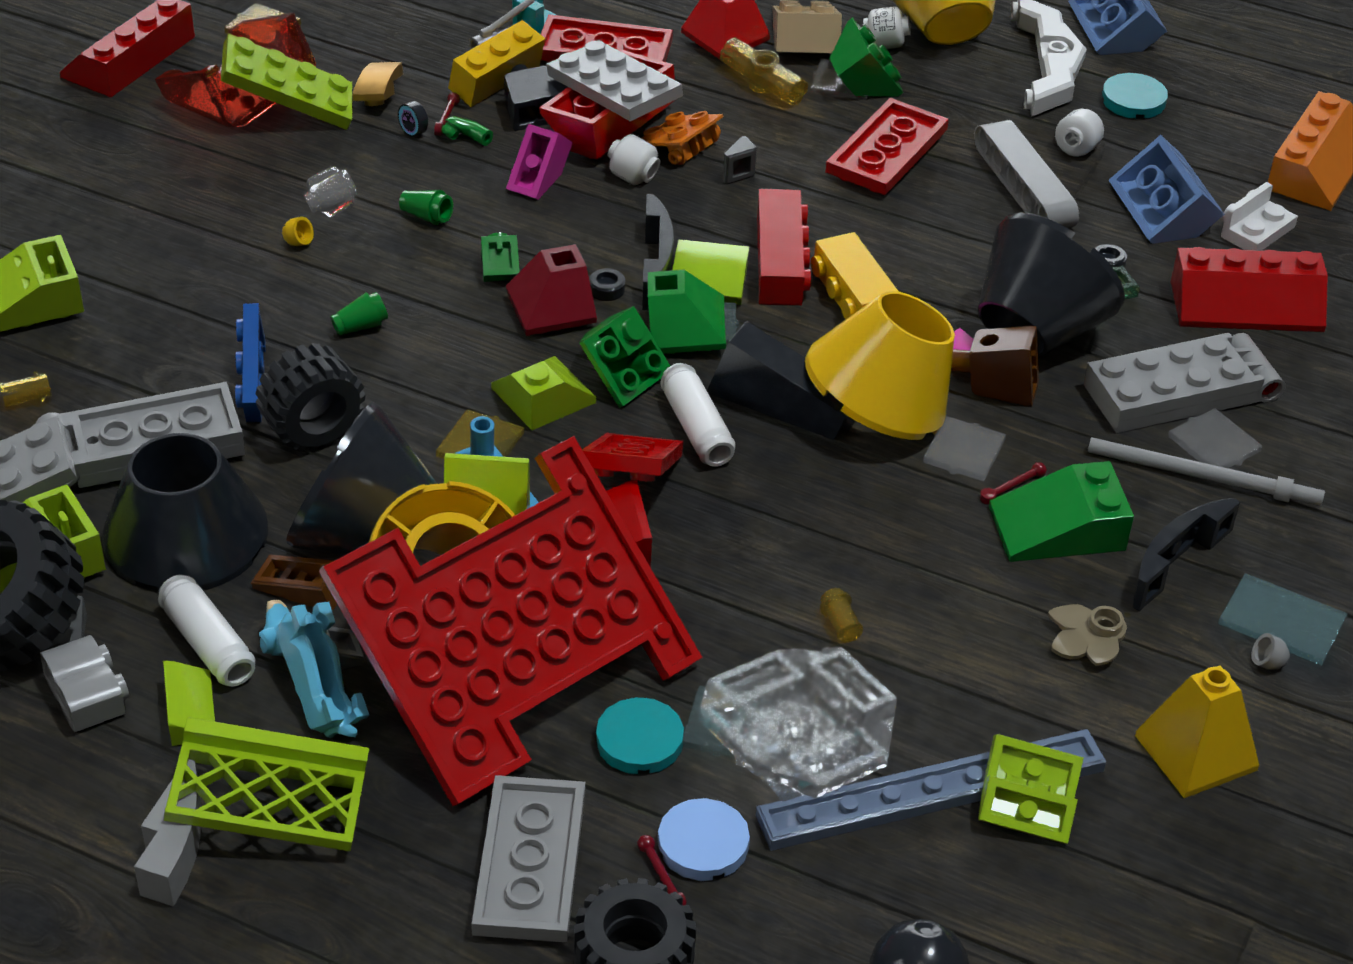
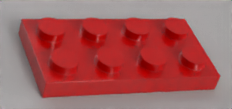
M548 14L541 31V35L545 38L541 60L552 62L564 53H571L584 47L588 42L600 40L618 51L625 50L666 62L673 41V30Z
M889 98L826 161L825 173L839 177L843 181H849L865 187L872 192L886 195L947 131L949 119Z
M605 433L582 450L597 476L613 477L614 472L621 471L630 472V479L655 481V476H661L682 457L683 441Z

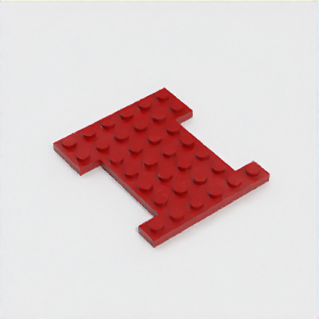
M575 436L551 447L534 458L555 493L554 495L420 566L399 528H396L323 566L319 570L320 575L452 806L461 803L494 783L495 775L506 776L531 761L529 754L510 723V720L640 644L644 647L663 681L703 658Z

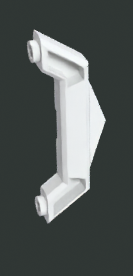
M1017 0V2H1012L1010 10L1011 21H1016L1017 28L1034 34L1036 39L1042 78L1032 82L1031 89H1026L1024 94V109H1030L1032 117L1072 101L1075 87L1074 81L1085 59L1087 49L1070 28L1063 23L1062 13L1059 10L1033 0Z

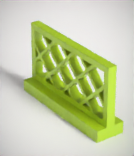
M188 717L181 751L165 808L164 821L351 851L369 748ZM191 759L195 763L211 765L215 769L197 777L189 768L188 762ZM237 770L258 773L261 777L244 785L233 772ZM224 778L233 791L216 798L206 786ZM282 778L304 781L306 785L289 792L279 780ZM269 785L279 796V799L262 806L253 793ZM330 785L352 789V792L336 800L325 787ZM195 791L206 803L198 809L177 806L179 799ZM315 793L326 806L309 814L298 801ZM242 799L253 811L244 817L231 815L225 807ZM288 807L299 820L290 825L281 824L271 815ZM334 814L345 826V832L342 834L324 831L318 822Z

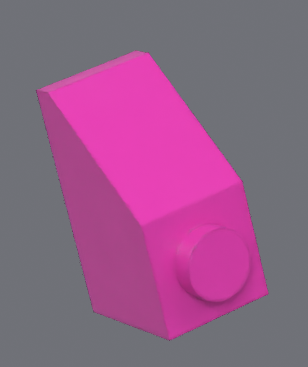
M528 124L506 189L539 200L561 176L573 142L557 132Z

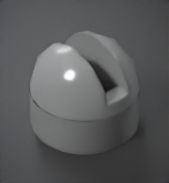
M1265 633L1254 643L1251 656L1254 664L1265 669L1277 670L1286 665L1290 658V653L1286 643L1281 638Z

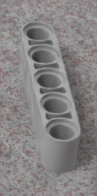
M1011 120L978 125L975 128L974 139L978 152L1025 213L1048 218L1066 228L1078 224L1079 210L1075 199Z

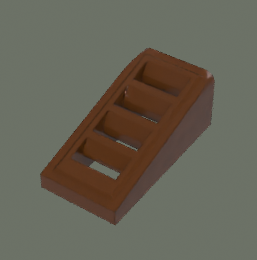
M270 554L251 582L255 590L310 607H314L316 603L329 602L333 611L337 606L334 597L319 573L323 566L333 562V560ZM280 571H284L280 578H276Z

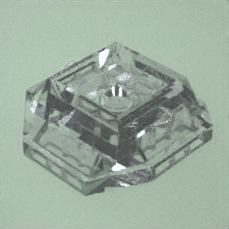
M842 647L823 648L822 652L806 649L777 650L709 678L700 705L699 721L734 755L736 765L746 767L752 774L756 775L782 802L803 795L816 799L834 790L838 791L840 787L887 766L897 697Z

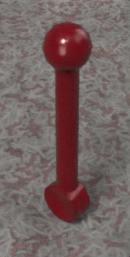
M455 92L448 95V104L440 121L435 124L434 134L437 136L443 135L441 129L446 124L445 120L449 117L454 105L460 102V96Z
M1036 462L1031 470L994 489H982L980 501L984 504H989V501L996 498V496L1034 476L1043 477L1047 471L1045 464Z
M650 835L641 836L637 842L639 850L647 854L661 882L667 886V893L677 892L654 849V838ZM677 892L679 895L683 897V905H686V899L684 894L682 892Z

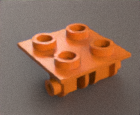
M701 111L692 115H684V112H676L668 115L665 118L666 122L660 126L645 130L644 136L641 139L653 146H667L669 161L674 165H682L718 141L721 130L716 122L723 118V114H708L707 111Z

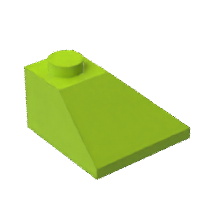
M556 356L491 382L492 390L532 431L596 403V396Z

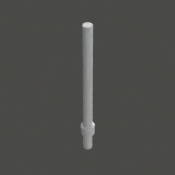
M1091 437L1088 447L1089 453L1274 495L1273 499L1289 502V499L1321 506L1325 490L1294 484V479L1278 476L1276 480Z

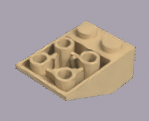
M780 0V6H772L774 48L776 52H833L841 35L842 14L835 6L829 4V1H811V6H803L796 0Z

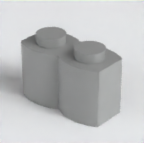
M88 635L40 652L46 680L74 732L126 714L124 700L129 698V691L122 674H113L111 670L113 669V662L105 644L98 646L94 638Z

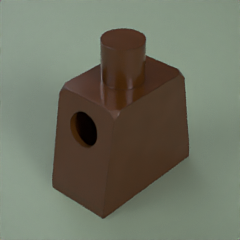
M1036 326L980 329L975 333L970 350L953 349L951 372L971 373V387L975 395L1024 406H1032L1039 384Z

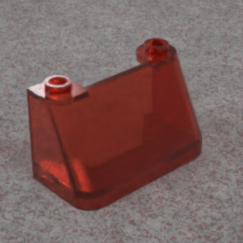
M294 12L243 20L228 32L236 37H245L254 44L269 50H278L285 56L297 61L311 63L316 67L315 58ZM217 64L209 65L199 71L185 73L178 69H172L155 79L161 93L169 102L230 128L247 125L276 104V102L221 82L222 66L218 68Z

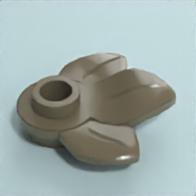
M1070 604L1053 608L1048 612L1050 619L1062 629L1052 643L1051 650L1055 654L1067 659H1079L1087 655L1088 659L1096 666L1107 664L1117 657L1119 642L1126 635L1127 625L1122 613L1116 608L1099 606L1090 610L1083 605Z

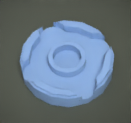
M708 798L691 799L673 806L663 816L658 829V847L663 854V860L666 865L682 877L698 881L713 880V876L723 873L724 877L734 873L745 861L749 849L750 835L748 825L741 814L724 802Z

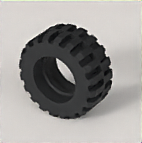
M0 500V570L14 563H17L11 581L0 594V672L14 669L15 663L21 666L35 660L34 655L36 653L49 650L55 645L52 641L59 633L64 635L70 626L68 620L71 614H76L81 600L77 596L78 593H83L84 576L80 574L83 572L82 559L76 553V546L35 508H30L26 503L19 501L7 502L6 500Z

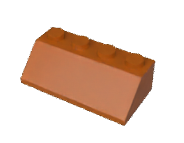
M1318 91L1275 154L1268 183L1273 185L1272 192L1331 211L1353 177V104L1351 101L1342 99L1336 94Z

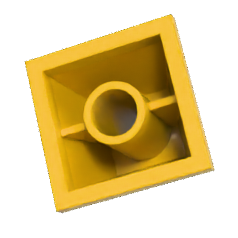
M1220 665L1210 667L1203 672L1190 676L1136 730L1135 737L1183 798L1258 771L1259 761L1241 689L1231 679L1230 674Z

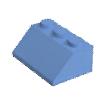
M1149 0L1068 1L1099 55L1142 52L1167 32Z
M1162 135L1158 136L1109 179V182L1152 244L1199 237L1225 215L1184 156Z

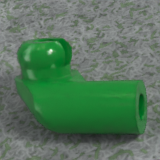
M457 116L448 117L445 120L446 124L441 129L442 133L451 140L457 139L460 132L484 146H487L493 139V132L476 121Z

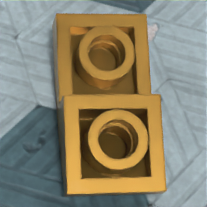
M402 62L368 64L356 82L352 94L353 101H364L365 106L383 105L384 100L395 94L393 81L403 75Z

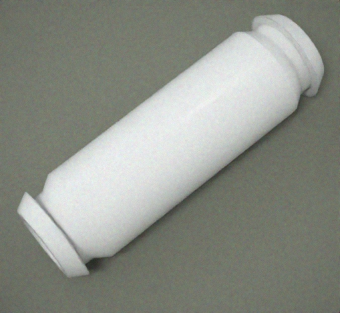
M683 363L671 365L662 375L661 388L696 453L704 464L710 466H721L727 463L734 455L735 441L703 383L692 366Z
M176 575L167 579L159 589V605L164 608L165 613L211 673L216 676L220 684L234 687L245 683L254 673L255 656L249 652L242 639L192 577Z

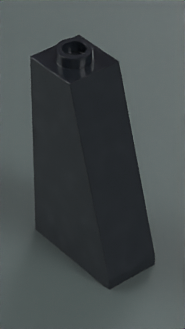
M748 321L743 324L729 341L707 389L708 392L715 396L831 440L836 438L842 428L849 431L856 422L841 411L844 404L837 400L829 391L826 396H823L815 387L807 373L805 357Z

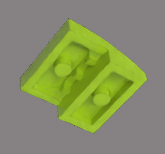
M678 240L673 270L688 271L723 294L724 303L741 305L747 272L749 246Z
M1000 734L994 735L986 768L978 820L1068 844L1078 799H1075L1084 757Z

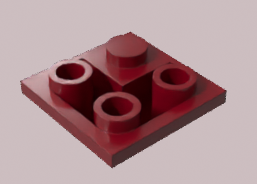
M576 244L541 250L506 285V292L526 336L597 323L587 266Z

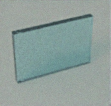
M1245 573L1222 613L1218 624L1258 639L1265 633H1270L1281 638L1286 643L1290 653L1322 665L1347 617V613Z

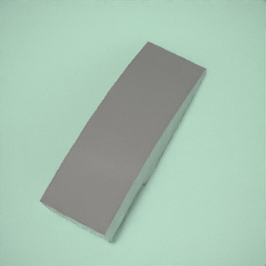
M189 759L188 766L197 776L195 761ZM171 781L141 825L146 849L135 864L134 869L140 896L174 907L188 881L196 860L201 827L164 821L165 808L172 785ZM195 791L179 799L177 806L198 809L202 807L201 797Z

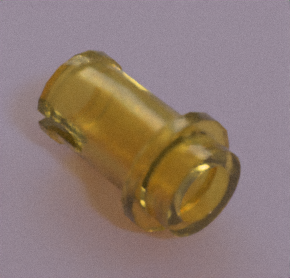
M35 371L33 372L34 376L5 383L1 382L0 389L2 394L18 391L17 393L3 396L5 407L38 398L41 399V402L45 401L44 397L52 395L46 373L38 374Z
M840 588L826 591L820 599L821 613L829 617L839 640H842L844 643L856 640L863 633V626L851 607V596Z

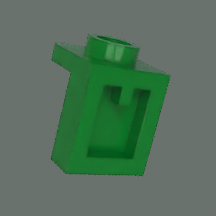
M499 232L489 236H481L483 282L511 281L520 272L517 235H507L506 233Z

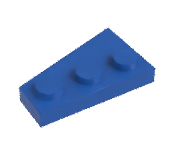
M259 303L243 304V319H236L237 341L243 342V351L236 352L237 375H242V385L235 386L236 407L244 409L246 422H262V415L256 405L258 397L255 393L256 388L262 385L260 378L265 371L263 352H266V341Z

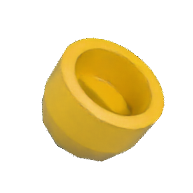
M301 216L288 220L282 229L284 241L289 245L302 246L311 243L314 230L311 222L306 217Z

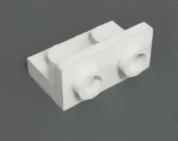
M1266 182L1257 189L1249 191L1244 198L1235 204H1230L1224 211L1225 215L1222 216L1224 224L1221 237L1244 250L1262 251L1295 228L1298 216L1289 212L1283 206L1269 201L1273 185Z

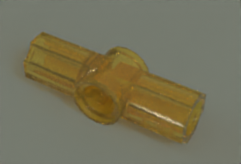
M734 37L726 42V45L720 52V60L749 78V88L755 92H771L794 106L801 102L803 96L808 91V82L781 66L778 54L771 50H755Z

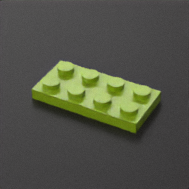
M228 33L223 43L221 82L347 130L352 121V82L339 74H330L317 69L311 63L297 61L285 56L278 50H269L254 44L245 37H236Z

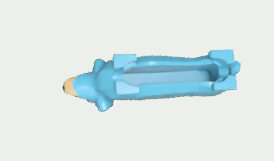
M267 601L265 627L259 632L261 637L260 647L264 654L284 656L295 685V691L301 700L308 726L313 730L324 733L329 738L334 737L338 733L348 737H356L357 729L352 725L367 718L369 712L362 693L354 694L351 697V701L345 694L337 646L327 635V630L335 624L330 603H316L311 614L307 612L305 604L292 606L291 612H289L282 601Z

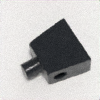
M519 64L504 76L505 105L514 131L527 129L528 124L534 126L547 125V121L540 114V107L568 88L566 85L548 76L547 66L528 69L527 66Z

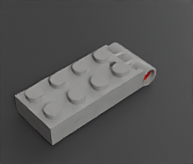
M1224 333L1088 362L1084 381L1085 388L1116 433L1256 402H1271L1279 398L1286 387L1285 382L1246 333H1238L1233 336L1230 333Z
M227 382L67 413H47L39 417L35 423L44 422L58 416L64 425L77 475L76 479L63 484H67L69 487L78 482L79 488L122 480L128 462L135 450L150 439L165 434L189 433L204 437L211 441L226 459L245 455L243 433Z

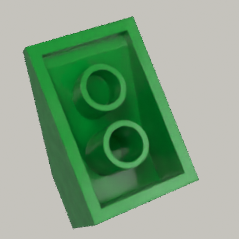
M1110 461L1072 464L989 501V509L1009 562L1127 550L1134 514Z

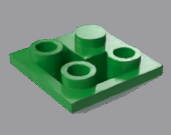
M852 17L847 21L830 56L837 76L855 96H900L904 93L898 82L902 77L891 63L893 59L883 45L877 46L875 43L876 38L866 24L860 27Z
M686 270L648 272L650 333L663 354L726 349L723 294Z
M634 306L608 317L587 332L579 343L619 408L629 403L660 380L664 371L670 367V364Z

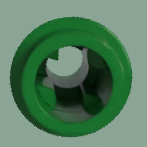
M405 190L399 198V207L402 211L438 225L440 222L445 223L450 219L453 212V200L443 190Z
M365 292L336 312V314L330 316L336 333L340 337L344 334L382 326V321L388 319V313L377 292L370 295Z

